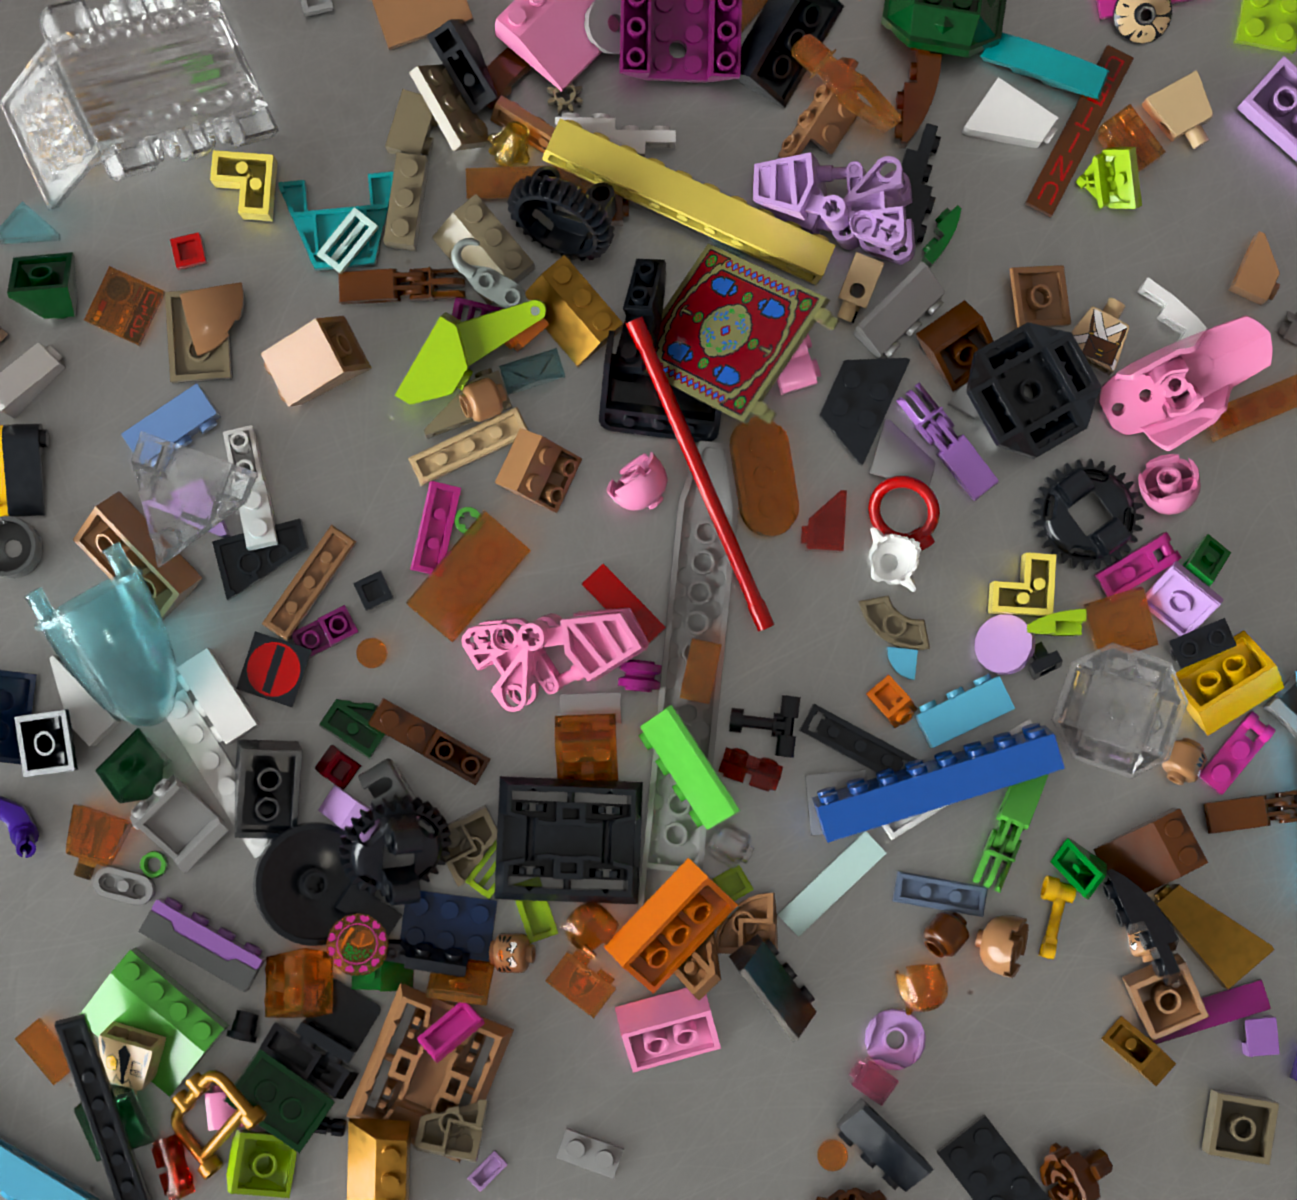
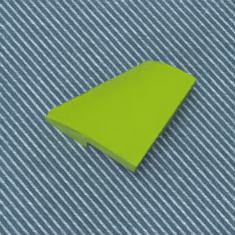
M1087 609L1066 610L1046 615L1028 624L1027 633L1044 636L1082 635V623L1086 622Z

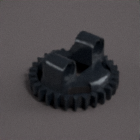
M542 166L534 171L532 177L527 175L525 179L520 178L511 190L507 201L511 219L516 221V227L523 228V235L532 237V242L537 241L541 244V248L546 247L550 249L551 254L557 252L560 253L561 257L563 255L569 256L571 260H575L577 257L581 261L586 259L593 260L594 258H600L613 241L615 227L611 226V223L618 209L615 191L611 185L597 183L588 188L584 194L580 186L561 179L557 168ZM557 205L569 210L574 215L557 210ZM535 209L541 211L554 223L552 230H549L537 218L533 217L532 214ZM589 232H591L593 237L589 239Z
M1080 459L1076 460L1075 469H1072L1068 463L1064 464L1065 473L1063 474L1060 470L1055 469L1053 473L1056 480L1046 477L1044 481L1049 486L1048 489L1045 487L1038 488V492L1044 495L1043 498H1034L1033 500L1034 503L1040 505V509L1031 511V514L1040 516V520L1032 523V526L1042 528V531L1035 536L1036 538L1045 537L1047 540L1041 547L1044 549L1052 546L1053 550L1050 554H1061L1060 564H1064L1068 559H1071L1072 569H1075L1078 563L1082 562V569L1086 571L1090 562H1093L1094 569L1099 570L1101 560L1109 567L1112 565L1111 556L1116 560H1122L1120 550L1129 553L1131 548L1127 542H1138V539L1132 533L1140 532L1143 529L1135 524L1136 521L1144 519L1143 515L1136 514V510L1144 506L1143 503L1134 502V499L1140 495V492L1131 493L1129 491L1134 482L1123 483L1122 480L1126 475L1125 472L1118 476L1114 475L1115 465L1110 467L1108 471L1104 470V461H1101L1097 468L1094 467L1092 459L1087 461L1086 467H1083ZM1093 491L1112 518L1086 536L1068 512V508ZM1053 495L1055 497L1053 516L1050 520L1046 521L1051 505L1049 498ZM1073 548L1094 551L1096 555L1090 556V553L1074 551L1072 554L1070 551Z
M394 795L393 801L387 802L385 798H382V804L378 806L371 802V809L366 812L360 809V818L351 817L353 826H345L346 835L340 837L341 845L338 847L339 858L342 868H344V873L346 877L350 878L353 885L358 884L361 891L368 887L369 893L373 895L378 889L381 896L385 898L386 903H390L391 906L419 903L421 898L419 881L422 879L423 881L430 882L428 874H438L439 871L436 866L445 865L446 862L443 856L450 855L447 846L452 845L449 837L451 832L446 819L441 815L437 807H432L429 801L423 803L419 797L411 801V798L405 795L404 799L399 801L398 797ZM379 819L381 823L380 830L368 841L362 842L359 836L361 832L366 834L368 830L376 825L375 821ZM420 820L432 827V834L419 826ZM384 845H386L388 853H392L393 856L414 853V864L383 869Z

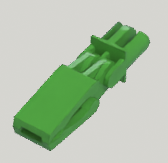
M1048 774L1008 787L996 816L999 823L996 829H992L985 848L982 850L984 853L972 880L973 882L979 883L991 857L992 861L986 873L983 886L991 887L1001 862H1003V867L994 888L996 892H1001L1010 867L1015 862L1022 842L1019 839L1022 830H1027L1031 823ZM993 847L994 849H996V850H998V851L995 852V851L991 850L990 848ZM1003 852L1010 855V857L1003 855Z

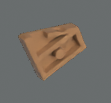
M714 931L674 972L698 1000H701L721 980Z

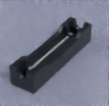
M812 704L806 719L799 729L805 735L875 772L893 768L894 772L899 771L904 764L902 762L903 759L909 761L918 760L816 704ZM819 712L823 714L822 716L825 719L820 720L816 728L818 730L817 733L808 730L814 715Z

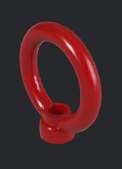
M894 476L884 480L874 489L868 507L869 518L874 528H877L883 534H897L909 539L913 538L920 543L919 547L922 551L935 542L931 534L938 525L940 507L936 495L927 484L910 476ZM908 488L917 492L924 499L928 509V516L923 526L912 530L910 533H900L891 529L884 522L880 511L881 502L884 496L893 489Z

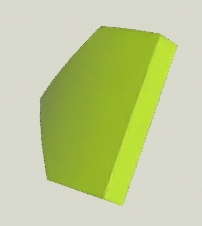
M1111 147L1104 149L1093 157V161L1087 170L1075 181L1081 189L1085 187L1097 199L1100 208L1108 206L1115 209H1137L1142 206L1136 147Z

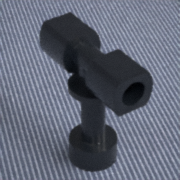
M782 695L780 713L774 712L773 718L743 715L744 709L732 707L729 732L741 733L742 727L771 730V737H777L775 756L794 758L796 736H793L794 720L799 715L801 697Z

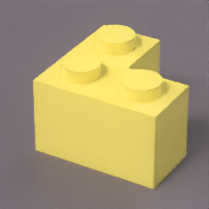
M213 150L210 177L213 185L216 188L240 189L238 213L242 219L273 221L278 166L274 155Z
M1027 552L1022 554L1020 583L1002 581L989 583L988 614L1036 617L1052 614L1054 610L1057 554Z

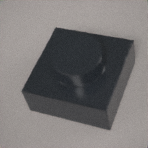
M381 570L353 583L366 611L394 599Z

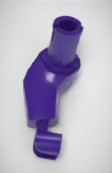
M0 796V820L7 824L10 839L16 846L17 855L23 857V852H25V858L33 856L36 852L35 843L39 838V831L33 819L23 805Z

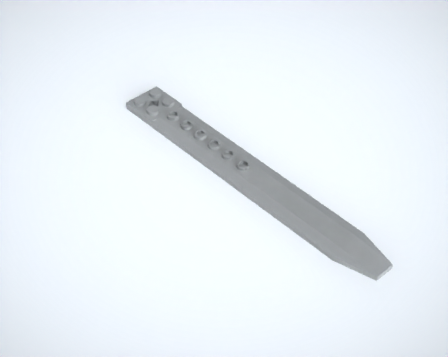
M700 441L697 449L736 537L739 501L730 444ZM689 469L678 502L657 714L672 705L713 768L733 568ZM654 749L637 911L688 858L702 871L707 830L704 825L698 828L688 812L693 810L687 799L681 802L674 792L672 786L676 782L670 773L666 776L663 775L655 762L660 757Z

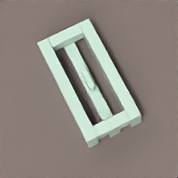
M354 207L318 251L317 256L342 275L379 227ZM358 218L360 222L330 258L327 255L353 221ZM367 225L369 228L365 231V233L361 236V238L357 241V243L353 246V248L349 251V253L345 256L341 263L338 264L337 260L341 257V255L345 252V250L349 247L353 240L358 236L362 229Z

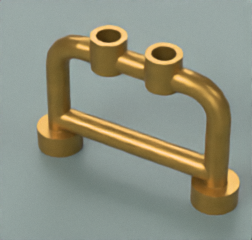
M217 1070L207 1071L203 1075L200 1072L195 1073L185 1082L189 1091L183 1089L171 1099V1102L175 1105L171 1114L172 1129L201 1165L197 1171L204 1180L213 1176L224 1165L215 1152L242 1123L249 1131L267 1116V1113L260 1105L253 1108L233 1082L224 1073ZM216 1083L237 1109L202 1148L185 1127L183 1117L197 1104L196 1101L199 1097L210 1089V1084Z

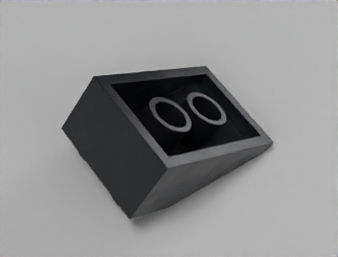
M237 739L235 838L274 839L283 831L297 825L302 749L298 741Z

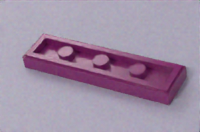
M1262 979L1202 996L1201 999L1209 1017L1152 1042L1159 1044L1270 1010V1003Z

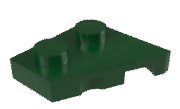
M336 699L319 723L321 728L369 759L386 736V734L368 725L378 705L372 703H353L347 700Z

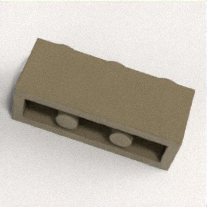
M396 153L383 240L387 248L414 252L417 250L429 170L427 156Z

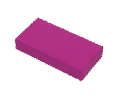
M463 999L416 1039L435 1062L438 1063L484 1025L485 1022L471 1005Z

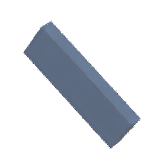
M897 871L892 901L983 917L988 888Z

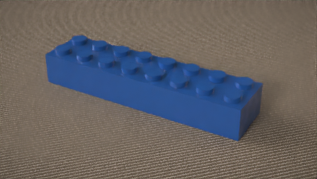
M1033 723L1022 727L1023 732L1011 735L1010 732H1004L993 736V741L982 744L981 741L966 744L963 746V751L952 753V750L943 751L935 754V759L923 763L922 759L906 763V768L894 772L893 768L877 772L876 778L867 781L864 778H857L846 783L847 787L835 790V787L819 790L817 792L818 796L812 797L826 841L829 843L1065 769L1055 733L1045 725L1040 726V723Z

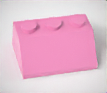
M687 988L615 1007L621 1036L633 1073L721 1049L707 995L698 1000Z

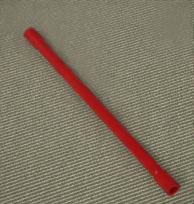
M643 317L626 323L635 347L640 352L745 596L758 632L775 625L764 599H762L700 456L655 351L653 340Z

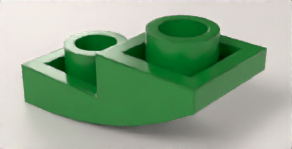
M958 205L952 211L946 208L935 219L938 225L933 232L940 240L938 241L934 237L922 249L926 254L921 262L923 261L929 269L942 255L957 228L962 210Z

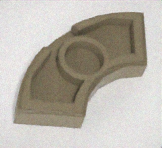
M889 595L858 602L867 624L886 642L905 649H930L925 620L911 619L902 615L893 606Z

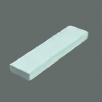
M864 831L777 915L799 937L868 872L886 852Z

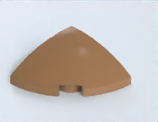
M242 282L180 294L197 356L206 354L225 342L230 336L228 331L235 320H240L244 304Z
M775 893L758 894L739 903L738 907L740 908L730 918H726L720 924L715 936L717 954H732L757 934L763 941L769 938L778 950Z

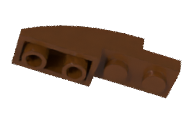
M910 48V51H916L915 62H910L909 80H913L914 83L905 82L902 91H897L896 109L901 110V121L895 122V139H900V148H906L929 111L938 85L942 54H930V51Z
M382 698L368 723L371 727L474 785L477 784L491 760L385 698Z

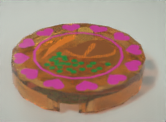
M358 913L345 916L336 922L329 932L326 943L328 956L335 967L343 973L353 976L367 975L378 969L387 957L389 945L387 933L380 922L369 915Z

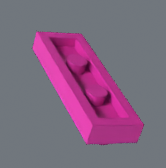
M430 481L410 570L442 576L460 496V487Z

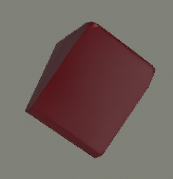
M331 745L315 766V770L344 790L361 765L336 746Z

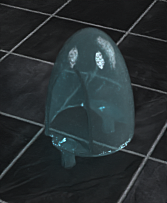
M117 542L102 551L116 574L113 577L82 592L53 609L42 587L25 595L24 598L38 619L34 624L35 629L43 632L56 654L88 694L106 711L122 721L137 726L151 727L166 720L174 707L177 695L176 660L159 609L142 577L144 572L140 566L131 565L120 542Z

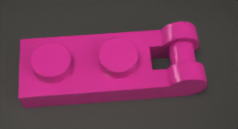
M1167 531L1157 535L1151 541L1122 557V560H1117L1111 566H1107L1094 574L1109 601H1113L1182 558L1178 550H1174L1169 542L1171 538ZM1158 548L1163 554L1160 560H1157L1153 553Z
M1253 710L1239 723L1206 763L1199 775L1200 779L1220 795L1224 794L1276 731L1271 725L1263 724L1259 720L1260 716ZM1250 728L1258 734L1253 741L1245 735Z

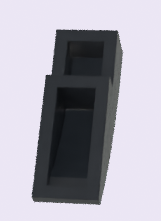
M275 1022L259 1049L305 1081L312 1082L333 1098L343 1100L359 1073L343 1062L340 1065L326 1057L327 1052L316 1046L314 1049L299 1040L300 1035Z

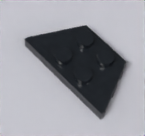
M908 358L844 360L819 414V417L826 426L833 431L835 437L846 447L855 458V461L863 466L907 369L910 362Z

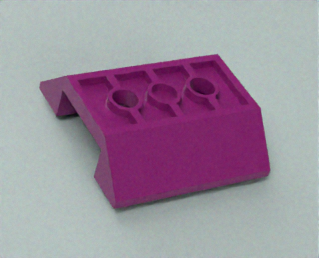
M621 0L619 73L652 81L708 83L739 79L741 72L742 0ZM673 43H680L685 48V56L682 58L673 57L669 52V46Z

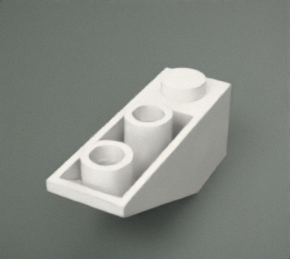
M52 655L49 660L63 708L69 709L72 729L88 746H96L121 722L116 716L119 711L107 699L102 702L95 693L98 689L87 678L81 680L74 673L77 668L66 656L60 658L59 656Z

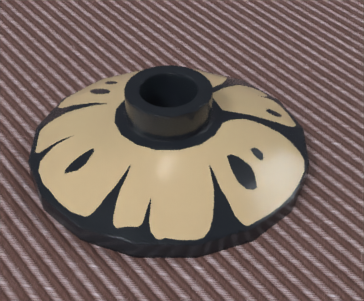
M1116 0L1113 10L1114 25L1120 35L1130 42L1140 44L1152 42L1162 36L1170 25L1172 18L1171 1ZM1148 9L1150 11L1149 18L1142 20L1141 12Z

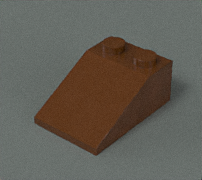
M1172 808L1093 849L1096 856L1107 863V870L1114 869L1126 876L1145 893L1174 881L1208 863L1180 808Z

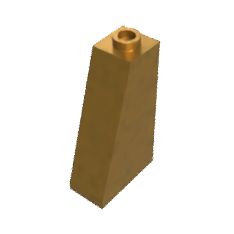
M1166 884L1154 894L1157 898L1154 902L1164 913L1174 931L1223 988L1230 989L1275 950L1271 944L1178 884H1173L1172 886Z

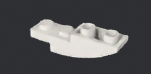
M563 113L562 117H555V125H557L559 119L573 120L579 123L582 129L591 133L598 132L604 134L610 139V142L619 146H630L637 151V154L645 157V148L675 149L676 130H670L668 126H653L652 130H640L639 126L626 125L622 126V130H616V118H610V115L607 113H594L592 117H580L578 113Z
M250 425L224 431L226 452L233 488L237 495L246 547L248 551L277 545L275 517L254 428Z

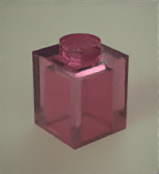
M868 1057L863 1062L858 1060L849 1073L852 1077L849 1081L850 1084L880 1106L884 1104L899 1082L895 1076Z

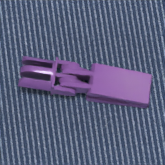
M919 382L915 385V389L930 407L931 411L912 390L907 391L905 395L922 417L921 419L905 399L900 397L896 401L915 424L914 428L920 432L924 439L930 445L934 443L940 450L936 453L938 458L972 500L976 501L990 488L999 483V480L963 434L957 437L952 429L954 424L943 411V407H939ZM938 413L939 416L937 417V419H933L932 417ZM928 421L927 427L923 428L922 425ZM943 435H944V436L947 438V440L950 442L948 445H947V443L945 442L944 438L942 437Z

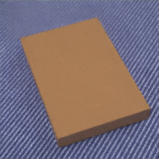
M372 0L389 50L426 38L427 35L450 19H463L465 24L474 21L467 0Z

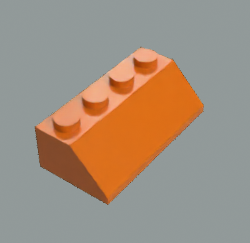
M688 858L608 941L604 948L627 972L654 994L728 917L738 904Z

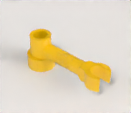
M1048 875L1044 878L1041 887V899L1052 901L1053 905L1046 934L1040 945L1039 956L1054 960L1057 950L1059 925L1061 924L1065 903H1073L1077 890L1072 884L1060 882L1059 878Z

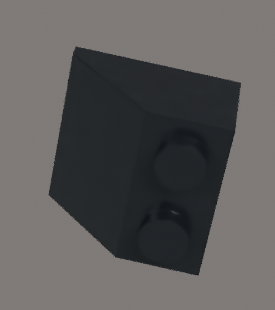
M69 709L14 717L23 777L78 770Z

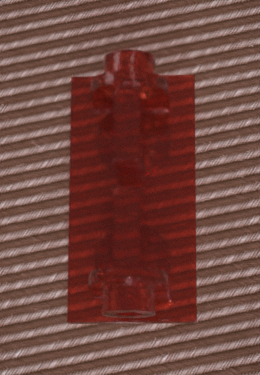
M726 747L718 772L723 773V777L743 783L746 773L752 775L749 782L750 786L769 792L770 789L776 791L781 779L783 766L778 765L775 760L763 757L760 759L751 756L741 748L731 749Z
M176 1134L164 1139L160 1138L151 1141L153 1147L150 1150L153 1154L156 1168L166 1166L168 1171L159 1174L164 1196L168 1195L169 1200H179L195 1192L193 1176L189 1171L184 1155L185 1149Z

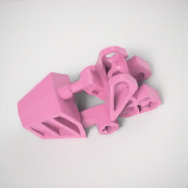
M630 608L578 611L573 614V617H566L564 619L557 614L550 613L531 622L524 618L487 620L468 628L461 640L463 648L477 670H483L489 665L495 664L502 676L491 689V692L500 705L510 712L519 711L526 705L533 703L538 696L539 685L542 686L546 693L554 694L560 691L563 686L575 680L580 681L585 678L588 682L597 681L646 650L649 646V642ZM517 623V624L522 625V627H521L520 629H518V628H517L515 625H513V624ZM510 630L512 631L514 638H512ZM489 635H491L490 641H488V639L486 638ZM473 636L475 643L470 642V637ZM564 644L565 654L574 664L571 666V669L560 674L546 653V647ZM530 689H531L532 695H531L530 699L528 700V698H529V693H530ZM517 691L521 694V699L517 696ZM506 694H508V696L514 701V703L518 704V706L509 705L506 701Z

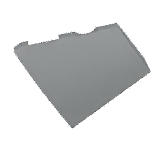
M885 419L870 474L887 479L894 476H910L921 480L930 487L935 461L891 420Z

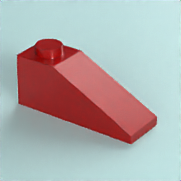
M604 563L582 583L584 588L604 609L630 608L649 644L666 629L655 615Z

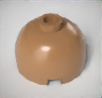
M1014 915L997 916L988 922L985 930L980 929L978 931L975 946L980 948V958L990 971L1008 978L1016 976L1021 964L1015 962L1020 955L1024 956L1028 940L1029 925L1025 923L1027 921L1026 918Z

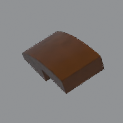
M509 47L500 53L487 67L498 97L500 98L501 95L505 98L512 93V85L532 69V66ZM499 98L491 102L487 107L493 109Z

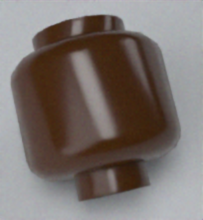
M948 912L938 913L924 930L925 946L937 957H953L969 938V931L966 927L967 921L956 912L952 914Z

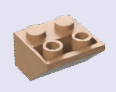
M520 428L495 483L522 498L557 513L582 458L541 435Z

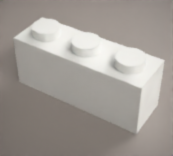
M206 648L177 667L180 673L177 676L179 683L186 692L192 691L197 699L193 702L194 706L202 717L208 716L213 724L210 730L219 743L224 741L226 745H231L237 739L242 738L261 725L239 690L236 689L235 684L212 649Z

